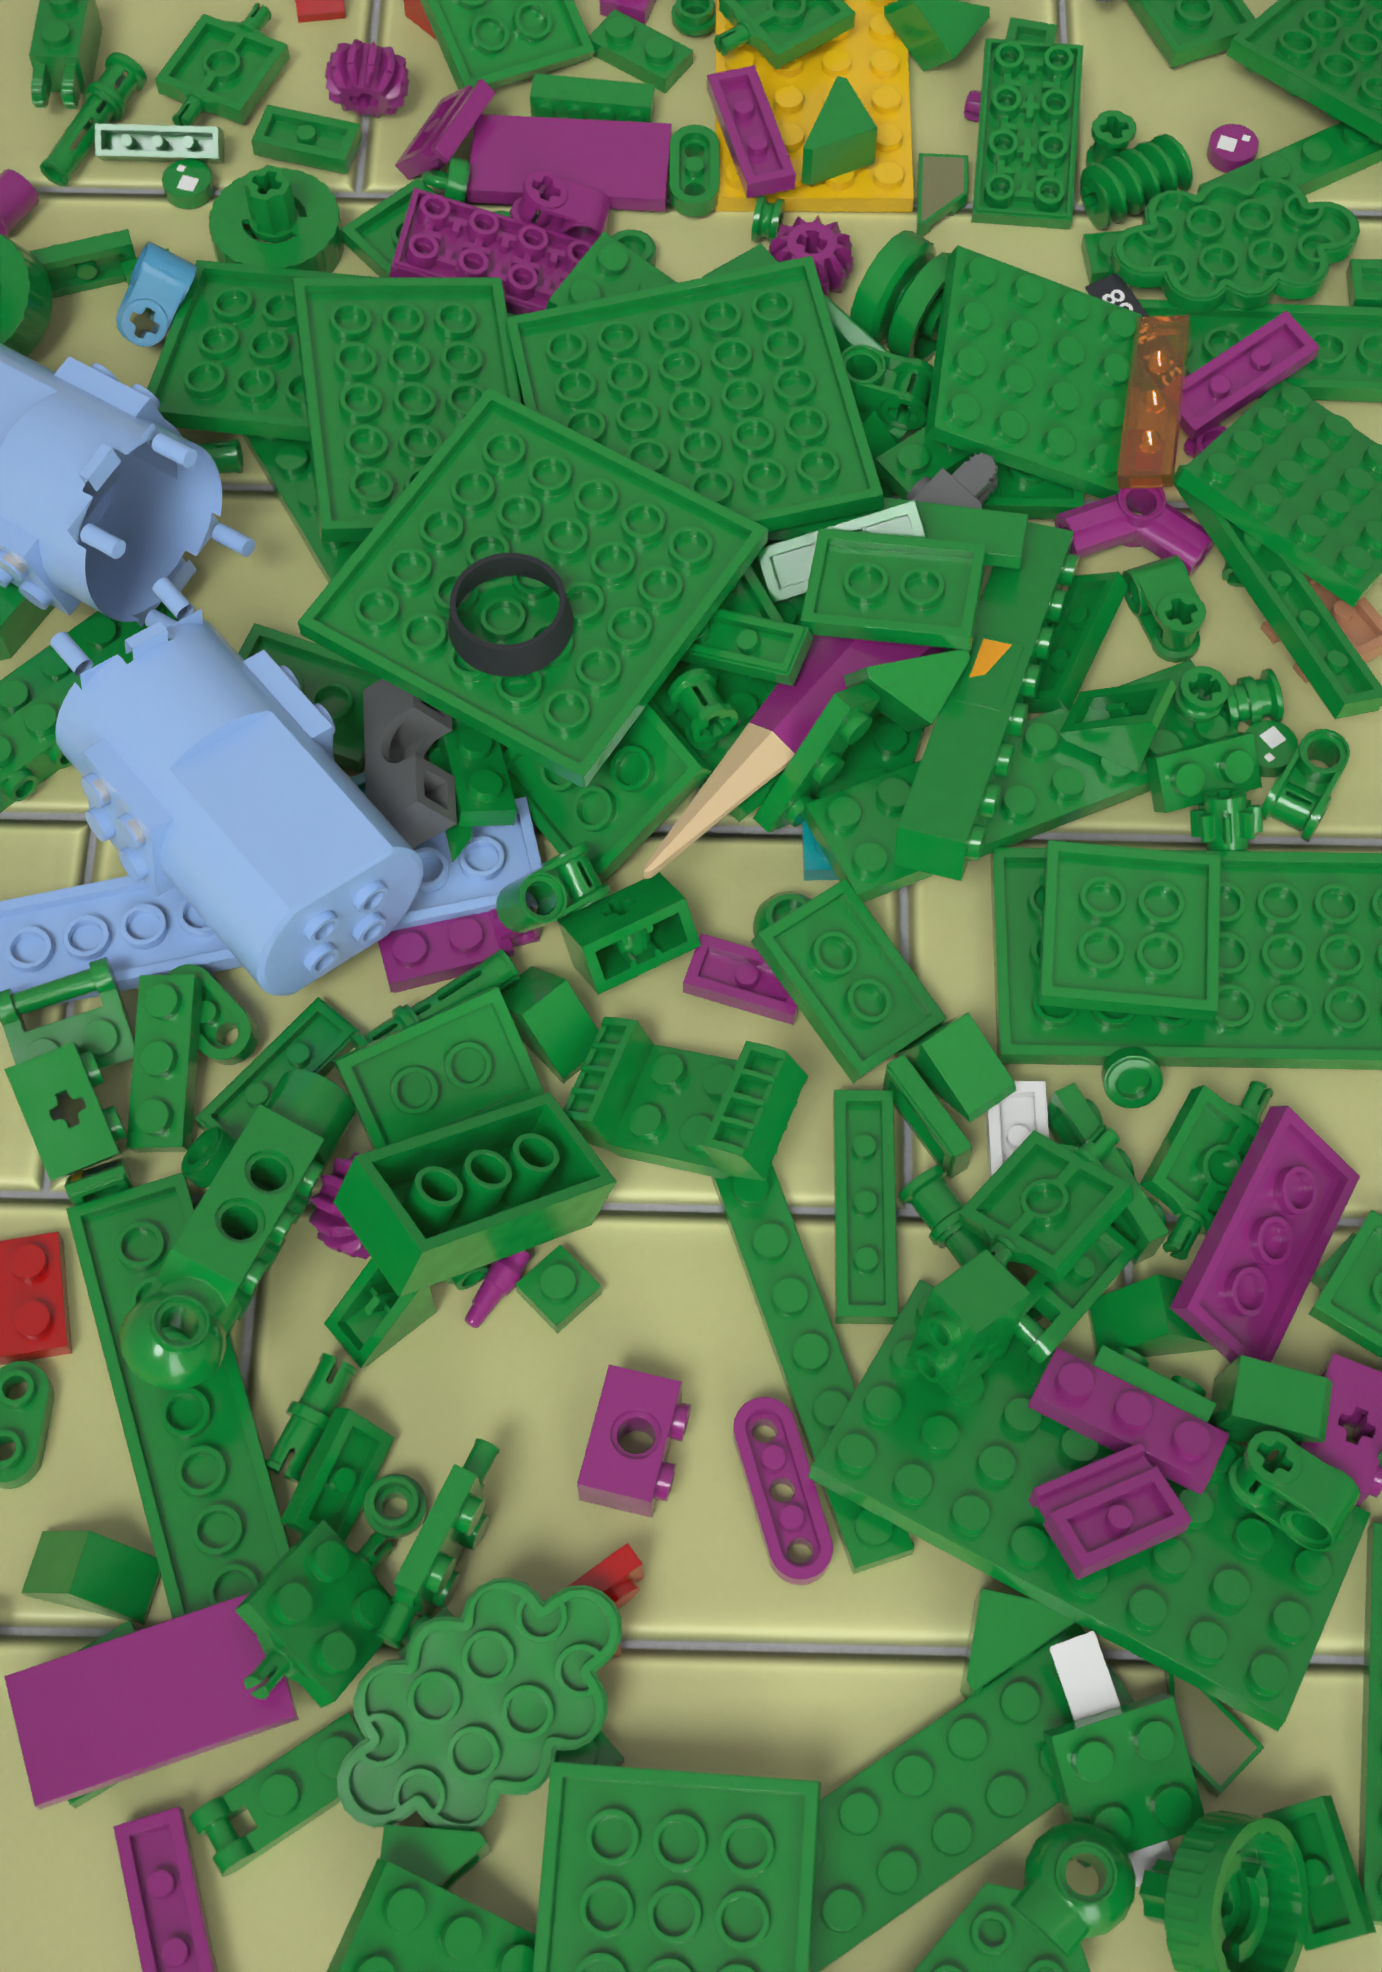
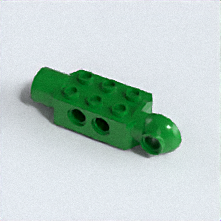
M291 1070L284 1073L266 1104L264 1106L258 1105L171 1248L148 1294L125 1316L119 1333L121 1354L130 1370L147 1384L166 1390L190 1389L207 1381L221 1366L226 1350L225 1337L227 1333H230L236 1321H240L258 1289L257 1285L264 1272H268L285 1243L286 1239L284 1238L292 1224L298 1222L313 1194L312 1190L320 1175L323 1174L356 1116V1108L353 1101L337 1084L314 1072ZM165 1327L180 1328L187 1333L190 1340L184 1342L170 1340L161 1329Z

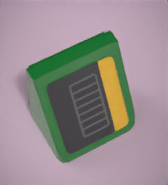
M119 1158L67 1177L64 1187L72 1204L76 1206L133 1188L134 1184L126 1160Z

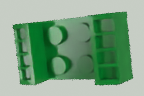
M604 1017L563 1110L589 1145L607 1149L620 1157L720 1179L734 1176L766 1181L769 1167L774 1155L777 1154L779 1143L784 1131L787 1130L788 1121L794 1107L798 1103V1097L803 1085L806 1084L808 1075L785 1050L746 1041L739 1059H728L655 1045L637 1020Z

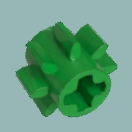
M1223 788L1208 791L1203 794V803L1198 804V809L1190 810L1191 837H1201V843H1206V850L1245 851L1249 848V839H1255V833L1263 832L1261 805H1251V800L1246 798V791L1242 789Z

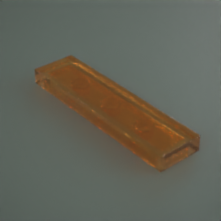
M1189 315L1137 317L1117 472L1119 488L1173 487L1191 331Z

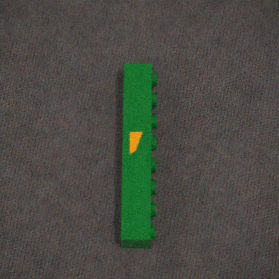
M1028 522L1020 569L993 566L977 610L971 650H969L970 661L938 714L897 825L895 866L962 881L969 859L979 861L987 834V827L981 825L983 818L993 819L999 803L1001 785L995 784L997 777L1007 778L1011 769L1015 752V744L1009 743L1011 736L1021 738L1029 708V705L1023 704L1025 697L1034 699L1036 696L1042 666L1036 665L1038 659L1048 660L1055 628L1049 627L1050 623L1060 624L1067 599V591H1063L1062 588L1063 586L1072 587L1076 578L1080 556L1071 554L1074 531Z

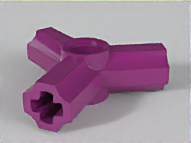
M1138 432L1136 435L1129 437L1123 483L1119 493L1057 514L1054 523L1055 527L1074 531L1071 554L1079 555L1080 558L1118 545L1132 548L1143 546L1161 559L1172 555L1179 556L1189 576L1194 574L1204 562L1214 543L1201 525L1166 503L1163 487L1167 444L1160 441L1156 434ZM1132 511L1140 512L1143 515L1134 514Z

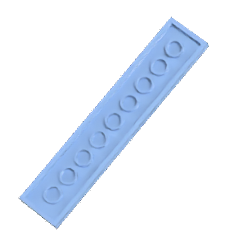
M526 797L515 799L517 813L514 825L474 826L472 841L453 863L445 831L414 847L413 849L420 856L423 863L422 882L410 908L392 931L496 909L498 895L504 887L540 868L542 863ZM124 876L0 901V991L11 988L13 993L89 969V962L107 957L111 964L120 991L139 988L140 975H167L176 967L185 964L198 965L210 973L243 967L175 886L156 896L143 879L136 882L130 876ZM526 891L525 900L527 906L538 907L536 899ZM94 991L57 1004L96 997L100 995L98 991Z

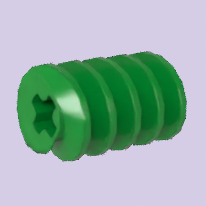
M1160 134L1151 141L1137 144L1134 149L1122 150L1117 156H1109L1100 163L1088 165L1081 174L1080 195L1083 208L1091 224L1097 229L1103 230L1110 224V219L1114 222L1124 221L1127 217V211L1131 215L1141 213L1144 209V204L1147 206L1149 200L1158 193L1178 189L1188 192L1193 181L1189 155L1176 138L1168 134Z

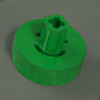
M268 164L262 169L251 170L245 176L232 181L229 186L220 192L209 214V230L217 262L332 273L339 264L343 254L344 243L342 242L340 230L342 224L339 206L334 194L318 178L300 170L278 168ZM243 224H250L253 234L265 242L252 238L250 229L244 230Z
M0 234V343L24 356H28L41 341L49 324L52 312V288L47 272L41 262L32 253Z
M1223 1810L1218 1812L1211 1811L1197 1819L1194 1825L1187 1830L1180 1846L1176 1850L1173 1862L1157 1859L1153 1867L1149 1870H1144L1139 1891L1143 1900L1144 1916L1152 1922L1164 1924L1167 1948L1170 1952L1173 1967L1177 1972L1294 1971L1306 1934L1309 1894L1307 1873L1301 1850L1294 1836L1284 1824L1271 1818Z

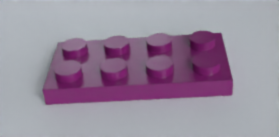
M1271 1106L1170 1306L1179 1317L1230 1363L1234 1362L1240 1355L1272 1362L1360 1178L1289 1106Z

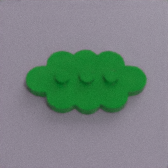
M1266 177L1254 181L1246 189L1229 181H1215L1205 185L1196 195L1182 190H1168L1158 193L1150 199L1145 208L1142 225L1127 228L1116 237L1110 256L1111 268L1128 285L1137 288L1161 287L1166 299L1172 305L1189 313H1205L1214 310L1224 301L1241 309H1256L1267 304L1274 295L1294 300H1302L1314 296L1324 285L1329 271V264L1343 261L1352 254L1360 234V227L1355 215L1346 207L1333 202L1318 201L1308 203L1301 188L1288 180Z
M511 1577L494 1578L480 1585L466 1601L461 1617L452 1615L435 1616L423 1622L411 1636L407 1647L406 1659L386 1660L372 1667L359 1681L353 1697L354 1717L365 1739L359 1742L343 1759L337 1775L338 1796L344 1810L357 1822L373 1828L384 1827V1824L394 1825L406 1819L417 1810L420 1816L433 1828L474 1831L482 1827L494 1814L501 1794L527 1795L539 1789L550 1777L551 1762H555L556 1750H576L590 1743L603 1727L608 1713L607 1693L596 1671L603 1667L616 1653L622 1637L621 1615L614 1601L602 1590L589 1585L568 1586L555 1592L544 1601L525 1582Z

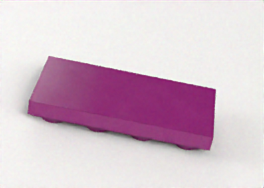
M481 114L474 126L470 170L466 189L467 201L513 204L514 201L523 196V183L527 175L534 170L542 169L576 183L596 187L604 191L610 199V209L665 212L672 124ZM541 185L539 189L540 197L546 187L545 185Z
M414 188L389 277L501 278L507 313L526 314L546 309L550 297L592 247L593 243Z
M250 1593L4 1676L34 1806L40 1810L299 1720L286 1676L282 1677L266 1699H258L250 1694L256 1686L248 1690L245 1688L244 1679L266 1657L257 1635L235 1611Z

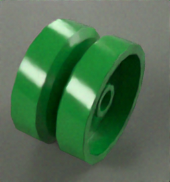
M903 230L895 235L879 251L867 269L857 289L850 317L881 345L887 342L890 353L928 362L936 352L947 261L950 253L942 252L936 256L934 244L913 231Z

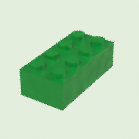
M548 1092L355 1156L336 1195L334 1204L398 1297H402L591 1226L617 1181L552 1094Z

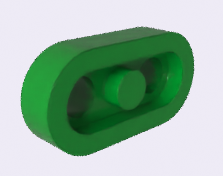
M687 125L678 129L670 140V202L673 208L682 215L689 217L704 216L712 212L718 204L719 139L715 132L708 127Z
M185 964L169 972L167 975L196 974L203 979L199 1049L201 1052L223 1065H235L246 1060L254 1052L259 1040L258 1025L250 1013L214 975L204 968L194 964ZM237 1028L238 1037L236 1041L231 1045H225L226 1034L230 1030Z
M17 1361L0 1368V1447L6 1443H14L16 1445L14 1454L9 1459L0 1461V1488L4 1489L18 1488L27 1484L36 1476L43 1461L54 1403V1388L44 1371L30 1362ZM15 1384H28L24 1396L15 1400L8 1398L9 1391Z

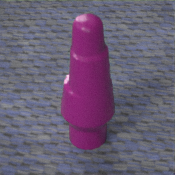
M524 1250L492 1263L472 1300V1306L465 1316V1322L469 1326L478 1328L503 1296H508L516 1287L515 1284L522 1279L524 1267L531 1259L529 1253Z

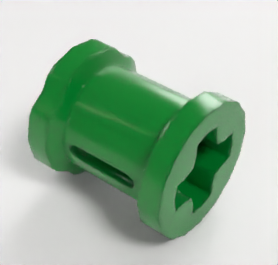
M1108 110L1098 115L1091 127L1094 143L1086 153V166L1100 163L1104 158L1117 156L1122 150L1128 149V145L1136 135V123L1132 117L1118 110Z
M695 668L679 676L668 690V699L674 708L684 712L690 722L689 733L695 742L711 744L730 733L731 729L738 722V714L731 704L722 701L715 690L716 679L710 670L705 668ZM693 687H697V693L693 691ZM710 719L713 723L712 726H709Z

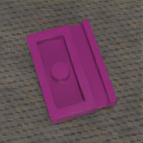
M480 79L473 88L468 85L442 98L395 166L408 180L427 170L439 171L450 160L496 93L483 79Z
M1142 1442L1035 1487L1028 1499L1033 1508L1038 1507L1045 1519L1044 1527L1077 1580L1184 1533L1192 1521L1158 1466L1152 1467L1144 1455L1146 1448Z

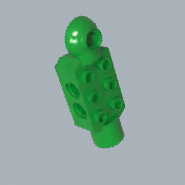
M1071 1821L1051 1827L1035 1841L1026 1858L1024 1888L1019 1890L985 1883L914 1972H1091L1081 1942L1083 1939L1109 1933L1125 1919L1135 1899L1136 1875L1129 1853L1113 1834L1096 1824ZM1082 1860L1092 1865L1099 1879L1098 1889L1095 1894L1089 1896L1080 1895L1069 1886L1065 1876L1066 1866L1069 1861Z

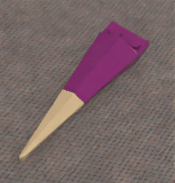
M813 635L812 643L794 686L778 683L647 861L644 866V878L648 879L655 876L728 813L787 767L834 693L847 689L844 675L869 666L943 653L947 648Z

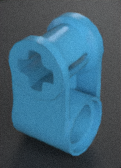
M148 241L136 262L129 287L117 311L116 324L121 335L129 342L142 347L154 346L159 343L166 335L177 308L183 302L191 286L197 265ZM145 308H148L147 318L154 322V326L151 331L142 329L138 336L134 335L136 326L129 321L130 316L133 312L142 314Z

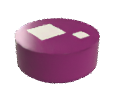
M1239 124L1222 125L1216 128L1210 136L1207 148L1208 161L1213 167L1225 173L1248 164L1256 158L1259 147L1258 138L1252 130Z

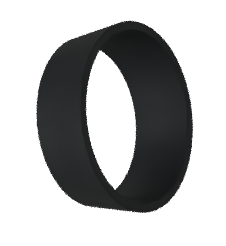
M520 553L494 554L470 565L456 580L450 596L449 637L458 655L475 669L487 674L504 677L530 674L552 663L569 643L574 624L572 608L559 576L543 561ZM503 576H523L538 580L549 586L560 597L556 617L545 631L533 639L510 645L489 643L471 634L461 623L457 609L465 596L475 587L488 580Z

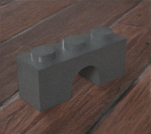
M380 679L363 690L366 797L407 843L414 848L457 824L455 777L423 758L428 748L437 739L452 731V717L393 684Z

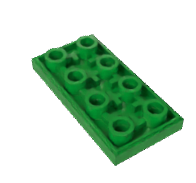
M985 39L972 223L1070 230L1073 216L1083 45Z

